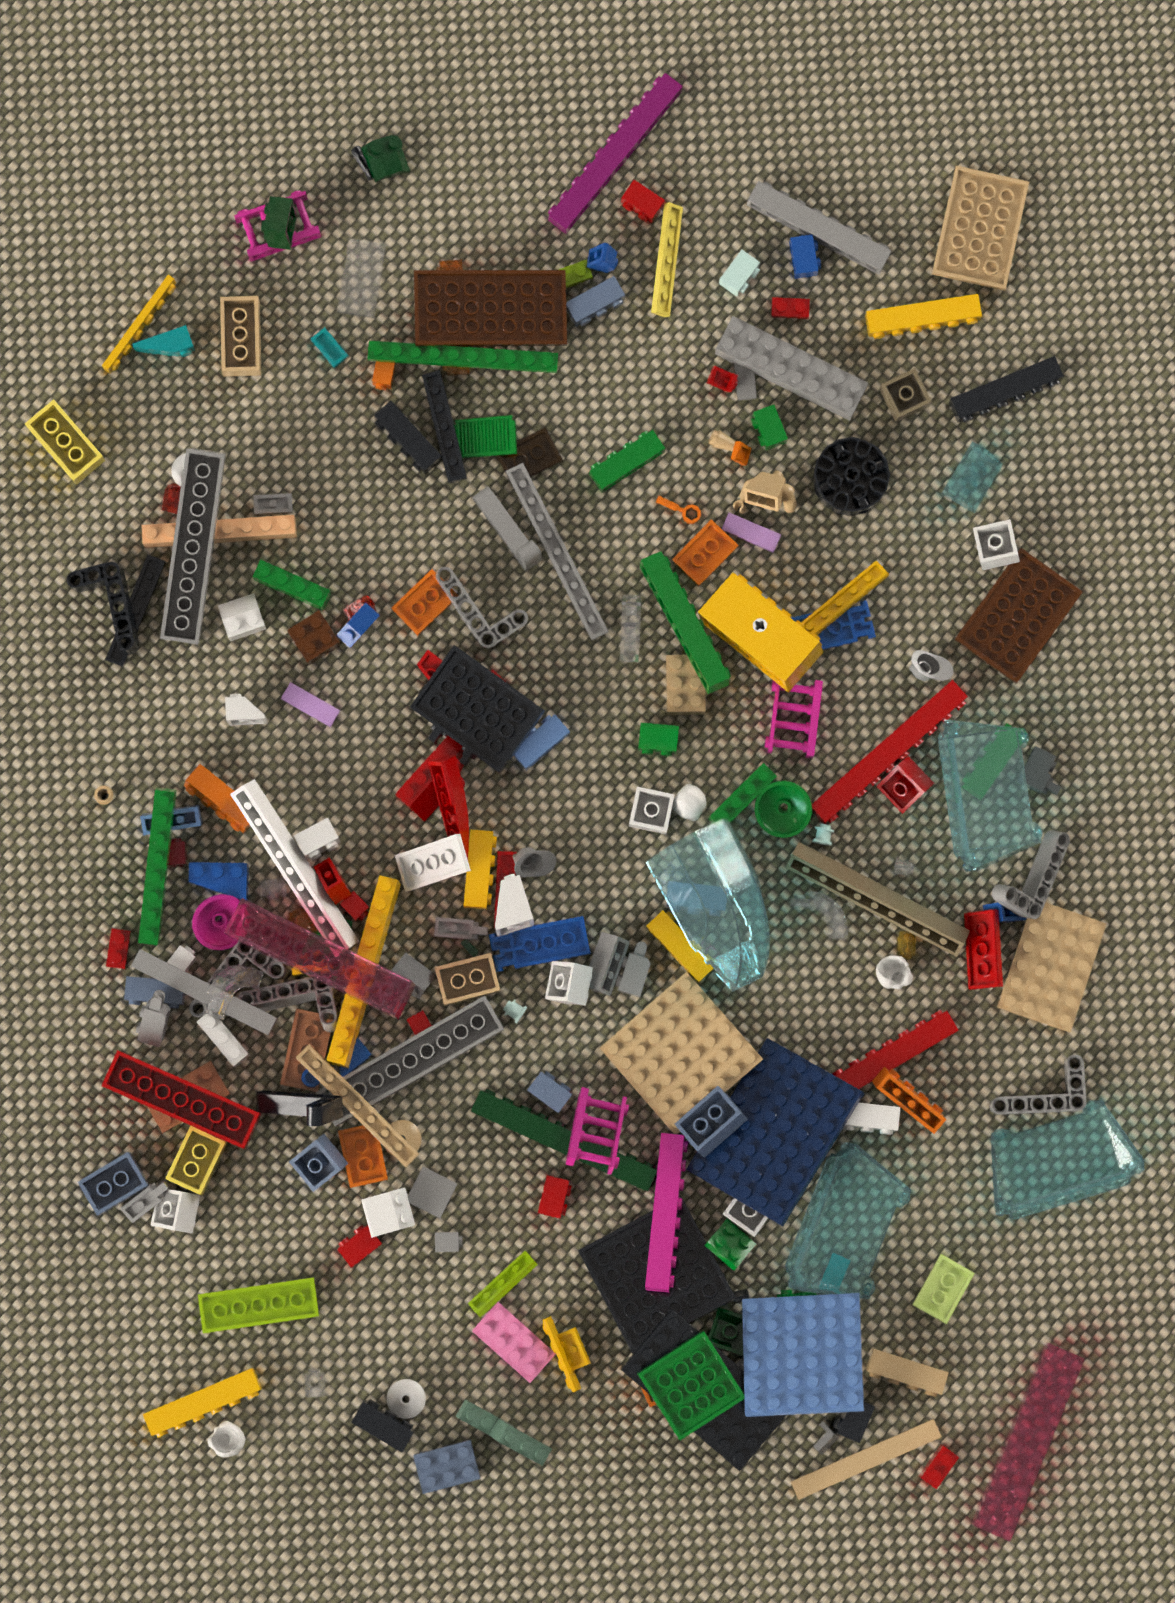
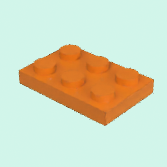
M711 519L672 559V562L699 587L739 545Z
M431 569L391 610L419 636L452 603L437 582L436 572ZM451 588V595L458 597L459 595Z
M363 1125L339 1130L338 1134L343 1157L348 1162L345 1167L350 1188L388 1180L381 1143Z

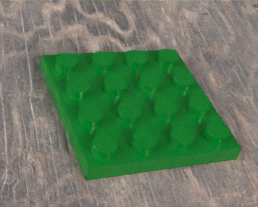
M704 1330L637 1373L679 1440H682L745 1399L742 1390Z

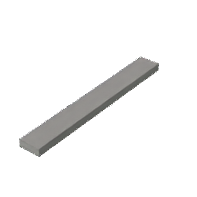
M139 949L131 967L268 1036L278 1019Z

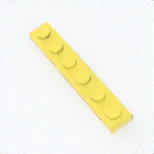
M670 202L664 203L651 313L662 317H670L683 207Z

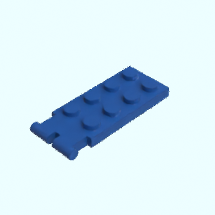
M867 600L861 601L860 606L848 609L817 635L820 638L822 650L858 642L857 638L868 636L869 639L876 638L872 621L865 622L864 620L871 617ZM812 613L792 617L791 619L795 622L797 620L802 622Z
M583 916L534 925L497 937L496 933L489 934L492 951L500 950V954L493 955L496 972H502L503 967L514 965L515 969L591 954Z

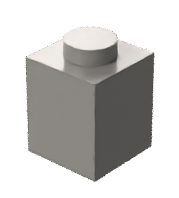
M435 1232V1252H459V1248H463V1236H459V1232Z

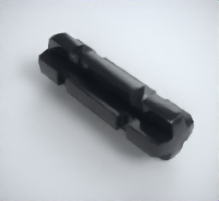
M359 145L351 149V152L363 172H366L367 179L371 181L374 178Z

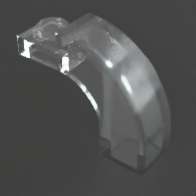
M622 595L620 661L639 662L641 596Z
M810 891L809 899H806L804 895H795L794 899H790V908L814 909L825 917L828 926L827 940L848 939L846 916L842 908L832 898L819 892Z
M233 965L224 969L216 976L207 991V994L212 995L206 1014L224 1020L229 1003L235 992L243 987L258 990L264 972L245 965Z

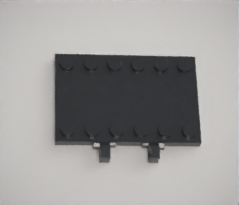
M455 645L410 706L411 709L433 724L431 727L433 732L428 737L430 741L437 744V740L442 738L443 735L445 737L450 736L462 745L461 749L464 750L462 758L458 759L460 763L467 766L471 759L475 760L478 757L499 773L504 770L545 712L540 706Z

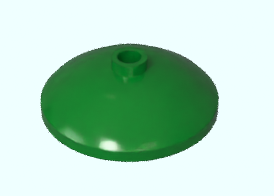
M776 781L763 788L762 792L757 796L754 807L755 817L761 828L770 835L780 838L792 837L802 832L808 825L812 816L811 799L807 792L798 784L790 781ZM781 804H787L788 808L782 809Z

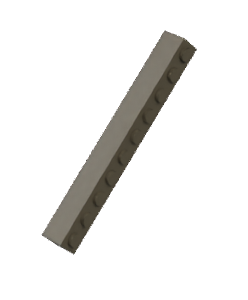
M798 842L785 867L956 957L965 944L970 930Z

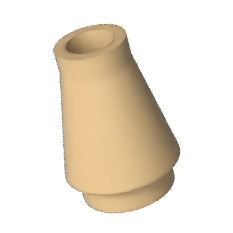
M714 430L708 444L712 445L713 448L733 452L735 440L721 430Z
M100 786L95 790L94 798L99 804H108L113 799V791L108 786ZM108 794V798L103 800V795Z

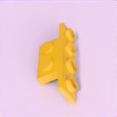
M550 1316L542 1320L543 1330L549 1335L552 1351L557 1354L559 1368L561 1371H564L566 1376V1385L574 1393L581 1389L574 1370L584 1367L591 1362L577 1328L574 1327L559 1334Z

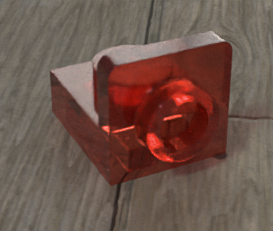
M176 483L167 485L163 497L162 511L177 514L181 486Z
M365 595L343 608V611L348 620H350L365 603L377 611L374 601L368 595Z

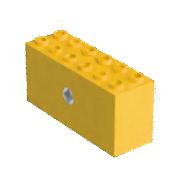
M732 573L698 611L700 619L707 628L789 692L823 654L822 644L819 641L820 638L814 632L809 633L806 631V627L799 620L795 622L791 619L790 613L785 609L780 610L777 608L776 602L770 597L766 599L762 596V591L756 586L751 587L747 584V579L741 574L737 576L735 573Z

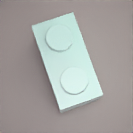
M741 249L721 276L719 284L735 296H738L740 292L743 294L749 287L748 281L751 277L755 279L760 272V262Z

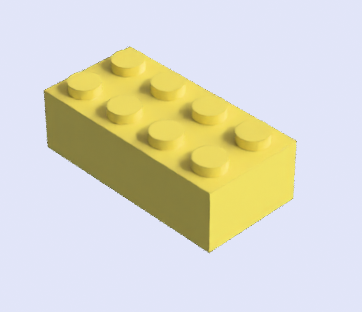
M54 399L25 423L28 430L76 485L105 462L102 454Z

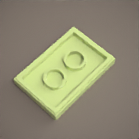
M940 1254L912 1305L947 1324L975 1273Z

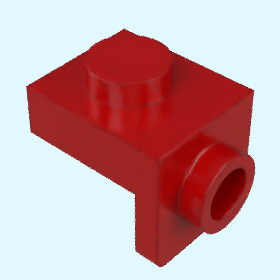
M713 366L706 383L722 391L732 392L738 385V375Z

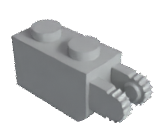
M644 941L637 943L633 954L629 953L628 957H624L621 966L625 968L623 976H618L615 985L619 986V992L639 998L651 964L649 959L645 958L647 944Z
M156 990L146 1006H142L139 1015L142 1017V1021L138 1023L136 1033H138L137 1041L160 1047L164 1040L171 1010L167 1004H164L165 992L162 990Z

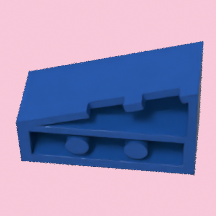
M189 862V882L191 884L220 894L231 895L242 902L248 903L249 865L247 863Z

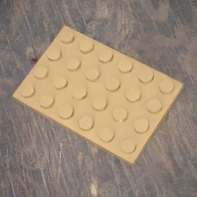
M956 165L932 275L1005 291L1029 182Z
M1045 903L1039 918H1027L997 1008L1071 1033L1107 923Z

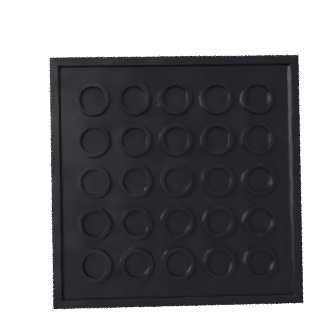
M683 1198L682 1209L678 1210L677 1217L680 1218V1229H676L675 1237H678V1248L674 1249L673 1256H676V1268H672L671 1276L675 1277L674 1287H670V1292L648 1291L645 1289L653 1210L578 1250L632 1354H634L671 1309L687 1323L691 1324L736 1299L712 1252L705 1246L706 1241Z

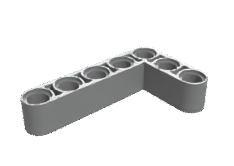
M488 486L472 497L525 571H528L542 561V553L533 540L528 541Z
M442 567L437 570V582L480 646L484 648L493 647L527 623V613L523 610H514L489 626L453 570L449 567ZM442 570H446L450 574L447 581L440 579V572ZM453 586H457L460 589L458 597H453L450 593ZM464 602H468L471 606L468 613H464L461 610V605ZM516 613L523 615V622L520 624L514 621ZM474 618L481 620V627L478 629L472 627V620ZM501 623L506 624L508 627L505 634H500L498 631V626ZM485 634H489L492 637L489 645L484 644L482 641V637Z
M1047 831L1023 890L1020 891L1013 886L997 884L992 890L993 899L1020 917L1039 918L1070 842L1069 835L1060 831Z
M243 938L237 942L207 983L225 991L248 960L275 980L282 979L286 974V969L281 962L252 940ZM248 942L251 944L249 952H242L241 946L243 943ZM259 954L266 955L265 963H257L256 958ZM232 958L239 959V965L235 968H231L229 965ZM276 965L281 966V974L274 976L272 968ZM219 974H227V981L225 983L218 982ZM194 999L189 1006L190 1013L196 1018L203 1017L212 1009L211 1006L197 999ZM197 1004H202L204 1007L201 1014H195L194 1007Z
M321 974L248 990L238 995V999L244 1002L251 1001L250 1005L264 1012L316 1000L323 1029L326 1032L335 1031L338 1013L331 981L327 975ZM323 984L327 985L324 988H319ZM302 989H308L306 992H300ZM284 993H289V994H288L287 996H285V997H282V996H281V995L284 994ZM265 997H270L269 1000L262 1001ZM326 1001L330 1002L328 1005H322ZM328 1019H334V1020H333L332 1022H330V1023H327V1022H326V1020H328Z
M1071 1055L1064 1061L1066 1094L997 1097L990 1102L991 1112L996 1115L1075 1112L1084 1109L1086 1106V1086L1082 1057ZM1072 1058L1076 1059L1079 1063L1077 1069L1070 1067L1069 1062ZM1072 1078L1079 1080L1080 1086L1078 1088L1071 1086ZM1074 1097H1078L1081 1100V1105L1078 1108L1072 1105ZM1054 1098H1059L1062 1102V1106L1059 1109H1056L1052 1104ZM1035 1099L1042 1101L1043 1105L1040 1110L1035 1109L1033 1106ZM997 1100L1004 1104L1002 1111H997L994 1107ZM1015 1100L1022 1101L1023 1108L1021 1110L1014 1108Z

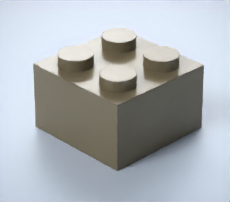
M915 368L882 383L879 388L895 422H899L930 407L932 402Z

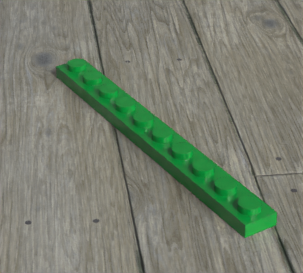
M370 340L368 344V361L557 373L558 353L461 346H415V343Z

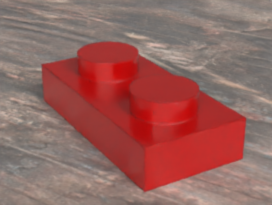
M772 297L771 318L809 319L810 299Z
M111 928L106 967L126 970L131 931Z

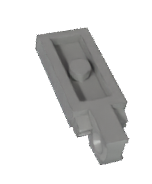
M436 917L434 937L477 940L478 935L488 936V927H479V922H474V920Z
M166 1179L158 1185L155 1182L150 1184L122 1205L121 1211L134 1223L162 1201L165 1197L163 1192L171 1184Z

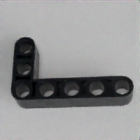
M112 561L71 572L67 576V584L76 592H85L106 586L118 647L126 654L136 653L139 649V641L124 570L116 562ZM117 568L116 574L111 576V571ZM99 573V577L93 581V576ZM78 578H81L80 583L78 585H74L75 581ZM120 586V591L114 594L115 588ZM124 604V609L118 612V607ZM128 622L127 628L122 630V625ZM131 640V645L125 648L126 642Z
M270 1090L257 1091L256 1111L268 1114L306 1116L307 1126H322L343 1116L342 1096Z

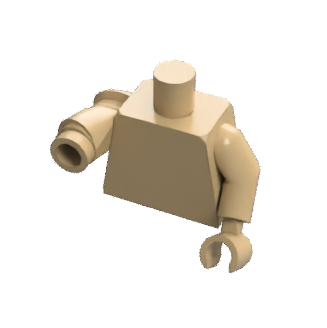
M776 470L773 474L760 472L756 477L744 483L739 495L740 500L733 503V508L737 512L741 506L740 513L744 514L747 510L745 502L778 512L783 501L785 512L792 513L796 510L797 500L794 495L795 489L793 486L786 484V479L781 471Z

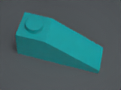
M186 325L132 344L135 352L186 357L191 355L192 351H195Z

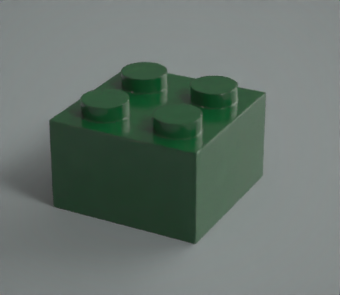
M270 196L269 202L265 204L264 208L266 217L261 223L264 240L267 241L268 247L291 250L297 220L292 198Z

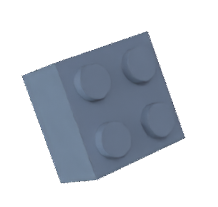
M322 1134L289 1161L313 1192L348 1164L325 1134Z

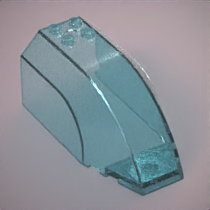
M721 819L689 834L646 861L691 948L695 952L698 951L705 958L703 961L707 965L710 964L717 971L716 975L728 988L734 992L762 978L768 963L770 949L768 917L758 876L728 819Z

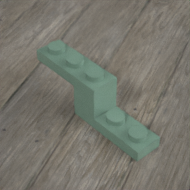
M466 1399L456 1414L458 1419L488 1434L499 1443L543 1466L552 1450L549 1446Z

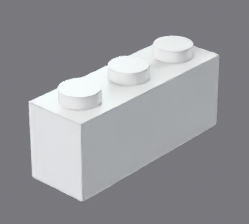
M212 1009L197 1021L198 1025L233 1067H237L250 1056Z

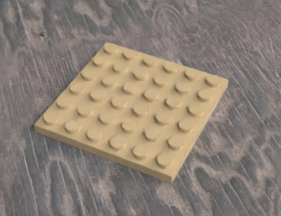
M685 972L600 1047L602 1052L674 1134L680 1133L675 1123L713 1089L719 1086L726 1093L763 1060L688 972Z

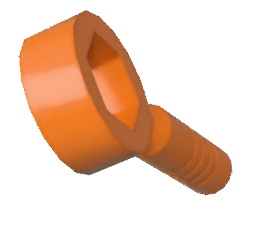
M658 496L656 503L674 511L682 512V518L687 524H695L700 520L701 510L696 505L691 504L682 508L677 503ZM690 509L695 510L697 518L690 520L686 517V511Z

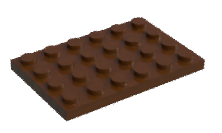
M1022 548L1018 551L1020 562L1007 566L954 639L1015 684L1021 679L1083 593L1079 588Z

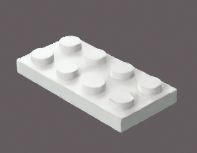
M455 834L395 855L405 892L471 871L460 834Z

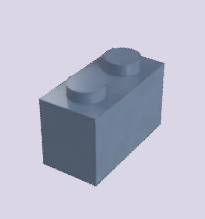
M540 1072L527 1091L559 1114L572 1096L570 1093L571 1089L564 1083L557 1084L554 1081L555 1077L549 1072Z

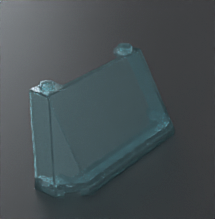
M944 720L942 725L944 731L939 734L938 744L953 850L956 857L961 858L964 862L962 867L965 872L979 871L1041 843L1042 829L1036 822H1032L1022 755V748H1025L1029 741L1025 728Z
M1102 1100L1089 1101L1086 1103L1085 1108L1082 1109L1081 1114L1011 1135L1009 1130L1002 1128L991 1133L996 1216L1002 1217L1006 1214L1011 1219H1019L1124 1187L1131 1182L1130 1178L1134 1174L1140 1175L1145 1170L1143 1157Z
M844 1142L840 1146L841 1150L836 1154L832 1153L827 1157L785 1264L786 1272L789 1273L790 1277L787 1282L789 1288L802 1292L820 1294L859 1293L860 1298L870 1299L875 1291V1282L869 1277L896 1207L901 1208L909 1202L912 1190L859 1145Z

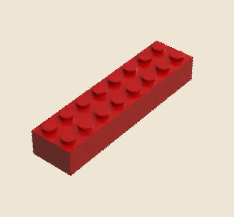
M117 1050L101 1085L243 1149L247 1148L261 1116V1113L119 1050Z

